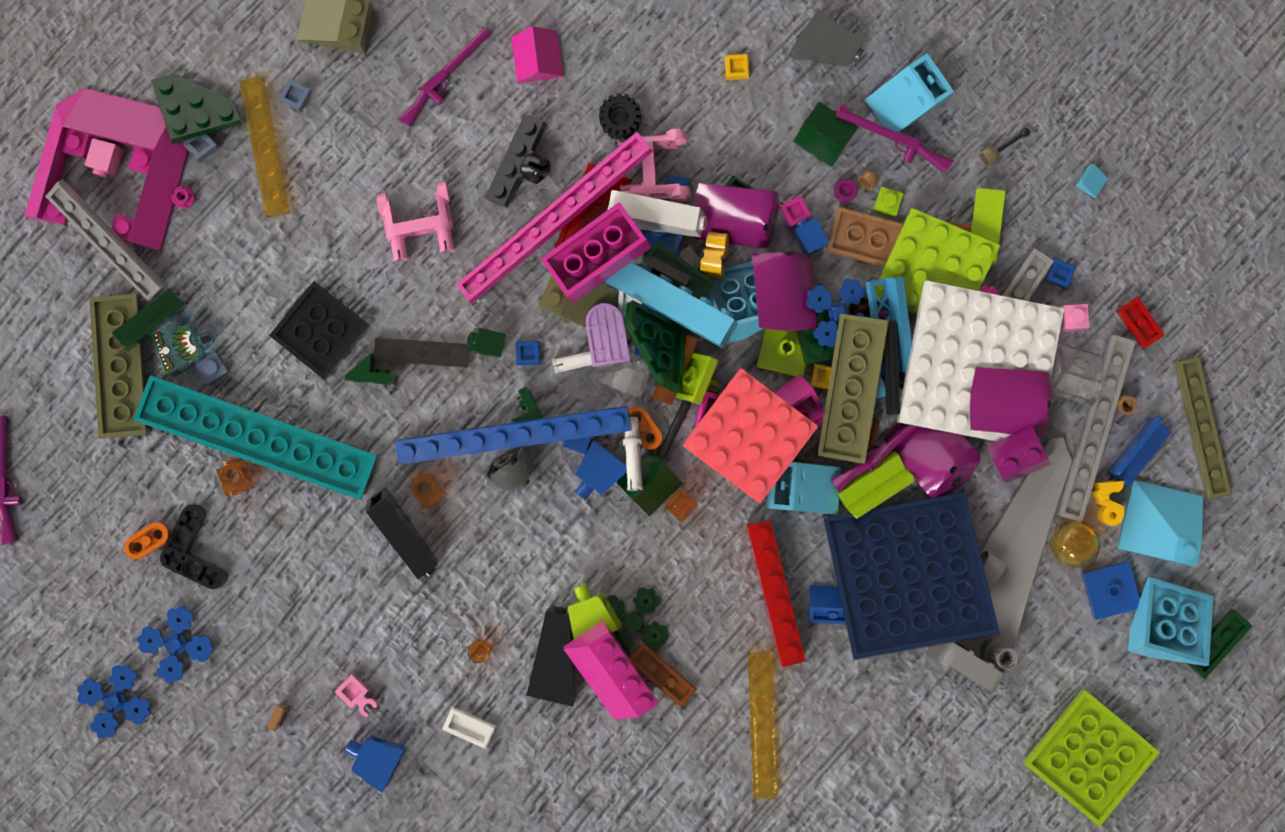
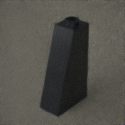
M387 487L367 500L366 513L417 579H420L422 576L426 578L434 573L435 567L438 566L437 558Z
M553 606L552 609H547L526 696L573 707L575 703L574 663L563 649L565 645L572 641V627L569 613H566L567 609Z

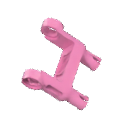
M671 129L663 135L641 136L653 150L642 161L643 181H641V184L620 185L621 192L660 200L670 199L675 203L689 201L691 199V189L688 186H679V184L656 185L654 150L677 149V146L686 144V131L683 129ZM618 141V147L624 142Z
M447 182L437 183V192L435 194L439 215L396 223L393 205H390L387 194L376 195L378 209L383 217L386 239L388 242H391L394 262H401V259L403 261L409 260L405 239L429 233H437L440 253H447V249L449 252L455 251L451 234L454 226L449 205L451 200Z

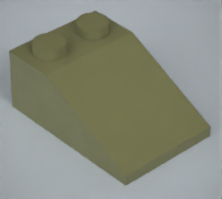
M305 0L297 41L366 55L375 9L370 0Z
M551 275L538 306L540 310L585 329L586 316L594 306L606 303L618 308L619 292L602 283L573 304Z

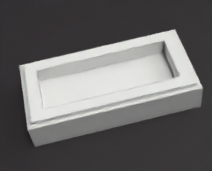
M453 706L442 730L486 749L496 725Z

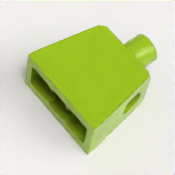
M587 583L574 588L578 601L568 606L574 639L603 620L611 632L618 630L622 626L621 621L603 592L591 595Z

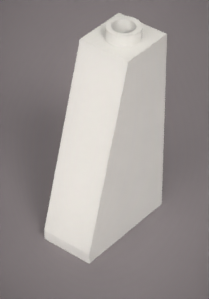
M615 190L611 192L608 210L620 202L641 230L701 237L702 230L706 229L707 217L700 207Z

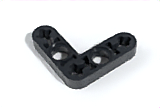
M187 505L181 511L161 552L160 562L165 568L209 589L221 588L227 582L225 570L189 553L205 520L206 512L200 505ZM196 509L198 519H192L190 526H194V528L184 526L183 522H190L191 515H189V511ZM182 529L186 530L189 534V539L185 543H181L177 539V534ZM175 552V558L185 561L182 564L179 562L169 563L170 558L168 554ZM192 561L197 562L200 567L196 575H192L188 571V565ZM205 572L211 575L218 573L217 577L220 579V582L213 584L212 578L203 575Z

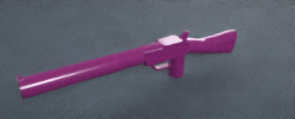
M482 26V30L434 77H431L423 87H418L421 93L415 103L397 120L411 128L429 97L438 106L441 105L445 99L440 94L447 87L446 80L448 76L491 35L490 32ZM445 82V87L438 93L436 90Z
M841 105L836 113L838 118L895 142V148L905 153L904 162L912 163L917 152L937 169L945 173L954 161L931 152L921 144L923 139L918 140L909 135L901 134L844 110ZM897 143L907 147V151L899 149Z
M0 416L1 545H6L18 541L8 506L22 505L23 499L22 496H14V486L9 482V477H7V416ZM9 485L12 489L11 496H9Z
M906 424L886 443L880 446L874 445L868 449L869 453L872 449L877 448L872 454H867L866 464L860 463L830 479L837 492L839 493L859 474L870 470L872 473V470L883 461V458L918 426Z

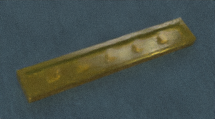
M261 76L241 80L239 85L265 217L271 218L290 214L264 78Z
M747 653L752 798L774 799L777 798L772 653Z

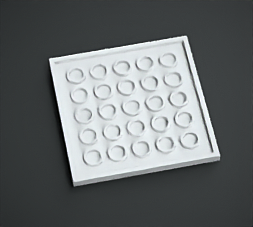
M924 281L897 422L996 442L1013 435L971 430L970 395L976 367L1045 371L1050 373L1051 380L1064 308Z

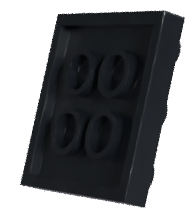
M313 281L269 336L322 379L327 380L370 325L317 282Z

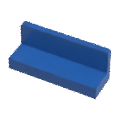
M1160 416L1150 417L1107 472L1117 481H1124L1125 487H1129L1172 433L1171 430L1161 423L1163 418Z
M809 586L808 622L845 624L837 586Z

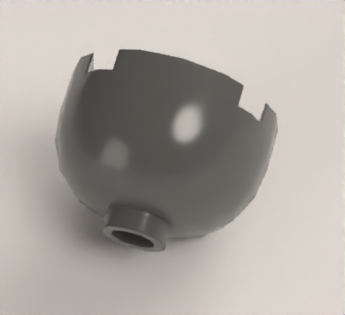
M525 447L510 448L498 457L500 461L496 466L491 463L485 472L487 478L496 487L502 490H514L516 488L521 490L530 482L529 478L534 467L533 459Z

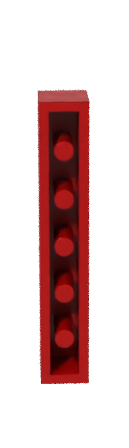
M771 520L745 525L779 663L782 667L806 662Z

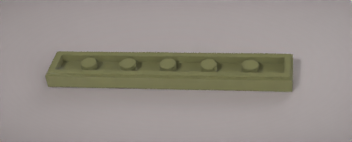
M1198 356L1175 361V369L1206 500L1230 496L1232 491L1201 358Z

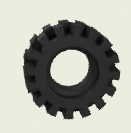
M616 93L617 96L613 97V95H610L609 99H605L603 105L600 106V126L611 138L615 136L619 140L620 137L627 139L628 135L632 136L635 134V130L639 129L641 110L633 97L630 99L628 94L621 96V93ZM623 108L629 113V119L625 124L618 125L612 121L611 114L615 109Z

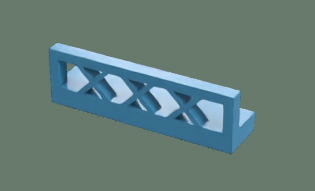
M887 277L867 281L866 288L870 317L879 319L878 313L883 308L887 313L885 320L897 322L899 372L906 373L912 340L903 277ZM883 284L884 294L879 299L875 295L874 286ZM884 356L882 362L881 376H884Z

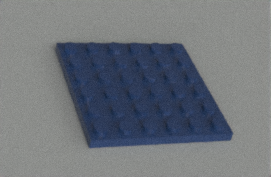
M965 492L875 508L857 519L851 513L823 518L853 661L988 637L1000 633Z

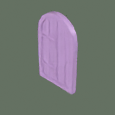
M598 304L589 310L586 316L585 329L588 336L592 367L630 362L624 327L625 322L621 312L611 304Z

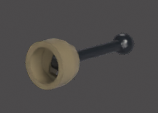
M1023 128L1018 135L997 149L989 146L981 150L979 158L983 165L989 168L996 164L999 159V152L1020 138L1029 136L1030 130Z

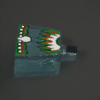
M191 325L151 333L165 373L173 377L178 376L205 359L207 355L204 347L215 343L210 330L198 333L196 327Z

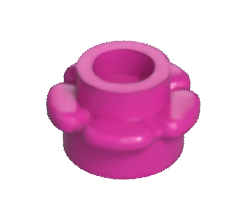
M179 186L174 190L175 193L172 194L171 199L178 208L186 209L194 204L195 195L190 187Z

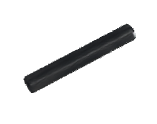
M888 320L889 326L884 350L886 414L898 415L900 414L897 322Z

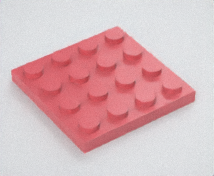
M740 368L682 446L760 504L818 426Z

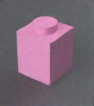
M92 138L85 166L92 169V174L106 178L108 174L116 177L124 150L115 144Z
M1088 304L1059 307L1064 308L1060 332L1082 331L1090 328Z

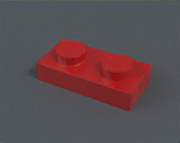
M1138 296L1116 310L1142 349L1149 347L1165 336Z

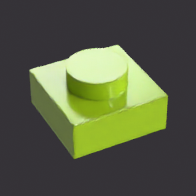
M881 186L873 211L896 217L903 193Z

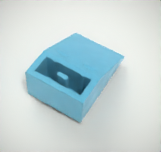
M927 53L907 66L864 101L882 126L900 133L946 102L952 96L954 90Z
M791 462L769 491L766 508L838 515L839 496L830 479L841 474L842 467Z

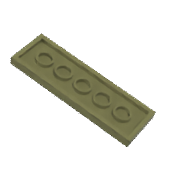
M125 294L89 298L98 438L108 439L149 435L148 425L133 420L146 387L143 341L127 352L112 335L114 330L141 311L140 295Z
M840 314L817 456L866 464L889 326L888 320Z

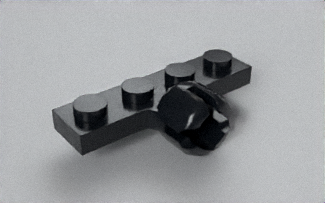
M524 114L486 193L485 198L488 201L508 208L522 180L538 185L547 180V177L541 175V171L550 174L551 163L546 157L535 153V149L547 126L543 120Z

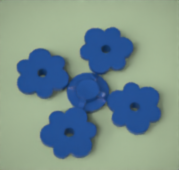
M849 278L843 280L842 287L839 289L843 303L837 302L832 305L830 300L832 294L830 291H826L822 285H817L814 290L808 291L807 307L815 309L817 313L828 310V317L831 320L827 323L825 321L820 322L819 328H816L813 332L814 337L819 339L818 344L820 346H835L837 337L836 323L839 324L840 314L849 315V309L846 305L852 303L855 305L859 304L860 298L865 296V289L861 287L859 280L853 281ZM862 313L856 314V316L864 317Z
M184 606L168 610L166 625L172 627V631L175 634L169 635L166 641L160 636L161 631L159 629L153 630L151 627L143 628L142 635L137 637V642L140 643L139 650L142 653H157L158 648L163 647L165 644L167 652L172 654L167 659L160 660V667L157 669V676L164 678L166 683L183 678L182 669L184 668V663L178 662V657L175 655L181 654L186 649L190 653L189 658L191 660L197 659L199 662H205L208 660L209 654L214 650L209 636L200 637L195 635L192 637V641L187 642L186 638L180 635L184 630L191 628L190 622L194 617L193 613L186 611Z
M128 664L123 666L116 665L112 668L109 682L114 684L115 690L108 692L106 695L101 690L102 684L100 682L95 683L92 678L84 680L83 685L77 688L79 703H87L89 706H94L97 702L104 699V706L109 710L103 714H96L94 716L95 721L90 724L91 731L96 733L100 739L105 736L111 738L116 734L115 727L118 726L119 722L114 719L112 712H117L123 708L126 712V720H132L137 725L143 723L145 718L150 716V710L148 709L150 707L149 700H140L139 697L135 696L131 701L126 702V697L121 692L125 688L131 689L133 682L137 679V673L131 670Z

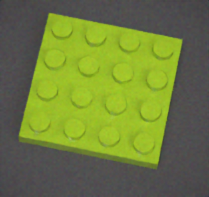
M911 207L879 279L903 277L907 310L918 314L924 281L979 291L1000 244ZM883 284L875 286V295L881 299L884 294Z
M1082 689L1022 763L1100 827L1160 752L1089 692Z

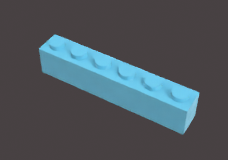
M631 262L604 281L721 348L725 347L738 324L733 319V313L724 308L720 311L713 308L714 303L702 296L700 300L693 297V292L682 285L680 288L672 285L673 281L662 274L657 277L651 273L653 270L643 263H640L638 266Z

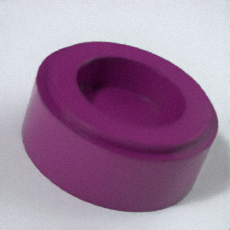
M851 179L839 180L833 190L835 199L841 203L853 201L858 193V187Z

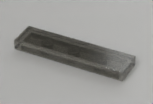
M375 337L373 361L469 368L470 346L463 343Z

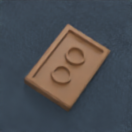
M838 206L828 240L829 244L825 252L884 268L903 223Z

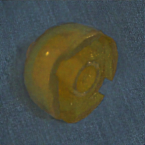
M1075 520L1064 521L1055 528V532L1050 539V548L1057 561L1074 568L1087 566L1095 561L1101 548L1100 536L1095 528L1086 522Z

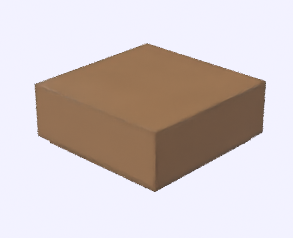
M283 702L276 705L266 728L272 731L279 729L285 720L290 705Z

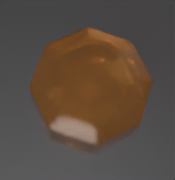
M476 639L468 647V656L473 662L483 663L491 656L492 647L486 640Z

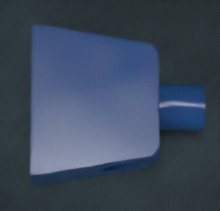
M593 441L575 474L583 480L575 490V493L584 500L589 497L593 490L603 495L627 473L626 465Z
M370 735L363 745L351 739L344 753L356 758L351 770L383 793L407 746Z

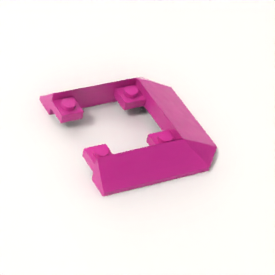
M87 88L56 104L24 216L48 223L68 226L69 220L45 196L61 180L68 155L87 159L92 138L103 139L134 147L128 169L146 174L135 218L115 214L111 229L125 242L161 251L174 206L171 197L175 193L174 190L180 185L189 151L184 147V141L172 144L160 107Z

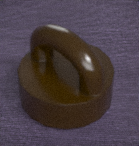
M864 296L860 298L859 304L855 305L852 303L848 305L849 314L856 316L857 313H862L864 317H867L870 314L868 298Z

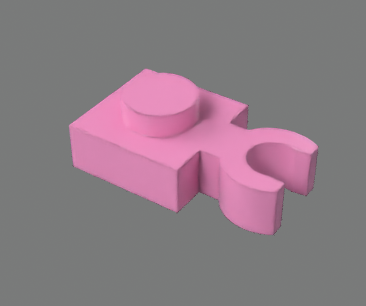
M354 673L335 691L351 709L357 704L361 715L364 717L370 715L365 708L366 704H371L374 708L379 705L376 699L366 696L370 689Z

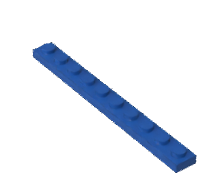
M627 405L397 439L394 444L400 465L627 432L632 430Z

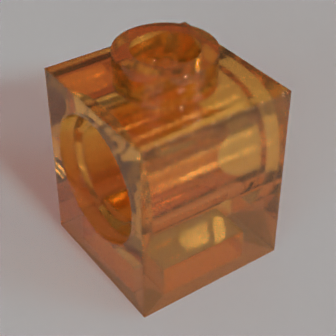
M236 458L223 462V467L216 469L225 496H234L254 488L245 461H237ZM234 470L239 474V479L235 483L230 478Z
M422 471L411 479L413 483L408 486L424 509L431 508L447 496L431 472L425 474ZM425 482H429L432 485V492L427 496L421 492V486Z
M678 489L664 508L683 523L698 504L682 490Z

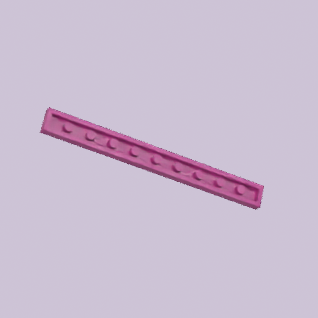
M638 132L633 134L459 281L456 285L467 300L472 304L650 155L653 152L651 147Z

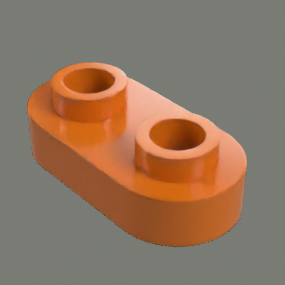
M638 406L630 408V417H633L635 414L641 416V421L639 422V437L642 439L641 446L647 450L656 449L662 441L660 430L643 408ZM647 434H653L655 440L649 443L645 437Z
M155 522L146 526L125 541V554L131 559H142L166 544L171 534L169 526L162 522ZM158 530L162 531L160 539L156 536ZM138 543H141L142 545L141 551H138L136 549V545Z

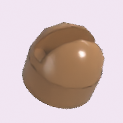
M866 170L858 177L860 185L867 190H872L879 181L878 174L874 170Z
M1122 395L1119 397L1116 409L1125 415H1130L1137 409V400L1132 396Z

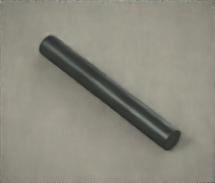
M682 401L659 449L658 456L666 459L692 404L691 402Z

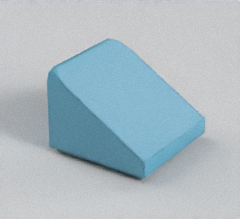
M1091 163L1087 166L1075 186L1096 198L1108 177L1096 165Z

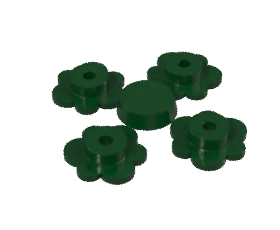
M642 587L637 590V596L633 598V603L637 605V612L632 611L626 615L623 609L625 606L624 601H618L616 595H610L607 598L618 618H623V626L626 630L621 632L614 631L613 635L618 642L623 643L622 648L627 655L631 652L630 648L634 646V641L630 639V633H637L641 629L644 635L642 641L645 644H649L651 649L656 650L660 647V644L663 645L667 642L665 636L668 634V629L666 626H659V623L656 621L652 622L651 626H644V619L641 614L646 612L653 613L655 607L659 606L661 602L660 597L655 595L656 592L652 588L647 590Z

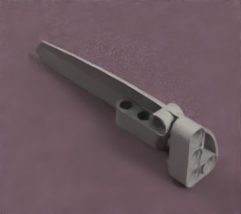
M1064 437L1051 438L1046 441L1043 448L1051 465L1026 475L980 553L1000 633L988 637L932 646L927 651L931 656L993 693L1004 677V672L1014 668L1018 661V655L1014 650L1018 632L1048 532L1072 464ZM1005 652L1004 658L1000 660L1001 654Z

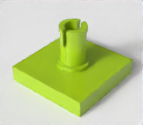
M765 329L756 368L792 377L799 375L803 377L805 363L796 331Z
M693 353L683 376L682 391L677 392L675 398L701 405L706 391L715 394L717 389L710 386L719 387L718 381L711 379L718 360Z

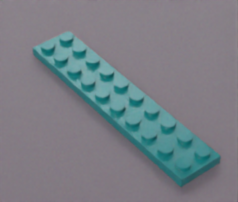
M151 375L133 418L134 421L358 500H362L378 457V455Z

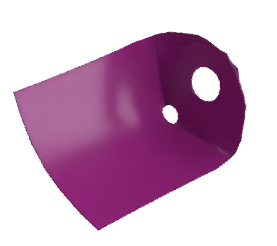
M699 183L693 206L702 209L707 217L706 229L702 230L701 237H694V239L706 240L708 232L711 231L729 234V244L757 249L769 247L779 212L778 192ZM775 210H776L775 219H774V222H773V224H772L773 215H774V212H775ZM768 223V230L764 231L763 227Z
M796 252L752 254L759 328L779 331H800L817 328L815 309L808 308L806 304L809 298L807 296L808 291L814 290L811 257L807 254Z
M976 367L970 395L971 430L1015 434L1033 426L1038 437L1045 436L1051 410L1050 373L1038 370Z
M898 422L883 440L885 442L889 441L906 424ZM919 426L892 450L900 456L903 464L922 489L933 498L946 496L960 488L971 477L981 460L976 449L963 435ZM954 466L957 467V470L951 474L950 469ZM959 476H963L962 480L958 484H956L955 486H951L952 482L956 478H958Z

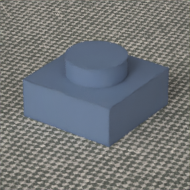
M289 79L279 97V101L302 112L312 91Z
M207 134L183 142L184 147L199 163L218 150L217 145Z
M217 352L195 364L208 385H212L230 373Z

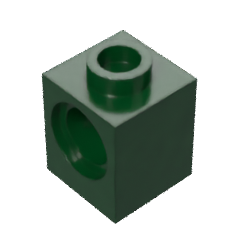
M480 327L474 328L473 332L470 331L467 339V345L470 346L469 351L500 358L506 334Z

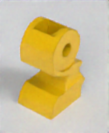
M708 232L706 249L703 250L704 257L701 259L700 272L709 278L724 279L725 268L722 259L728 254L729 234Z
M1124 481L1094 482L1091 493L1094 496L1095 504L1100 505L1097 510V519L1100 523L1116 526L1122 522L1125 513L1124 506L1111 501L1109 495L1112 492H1120L1124 486Z

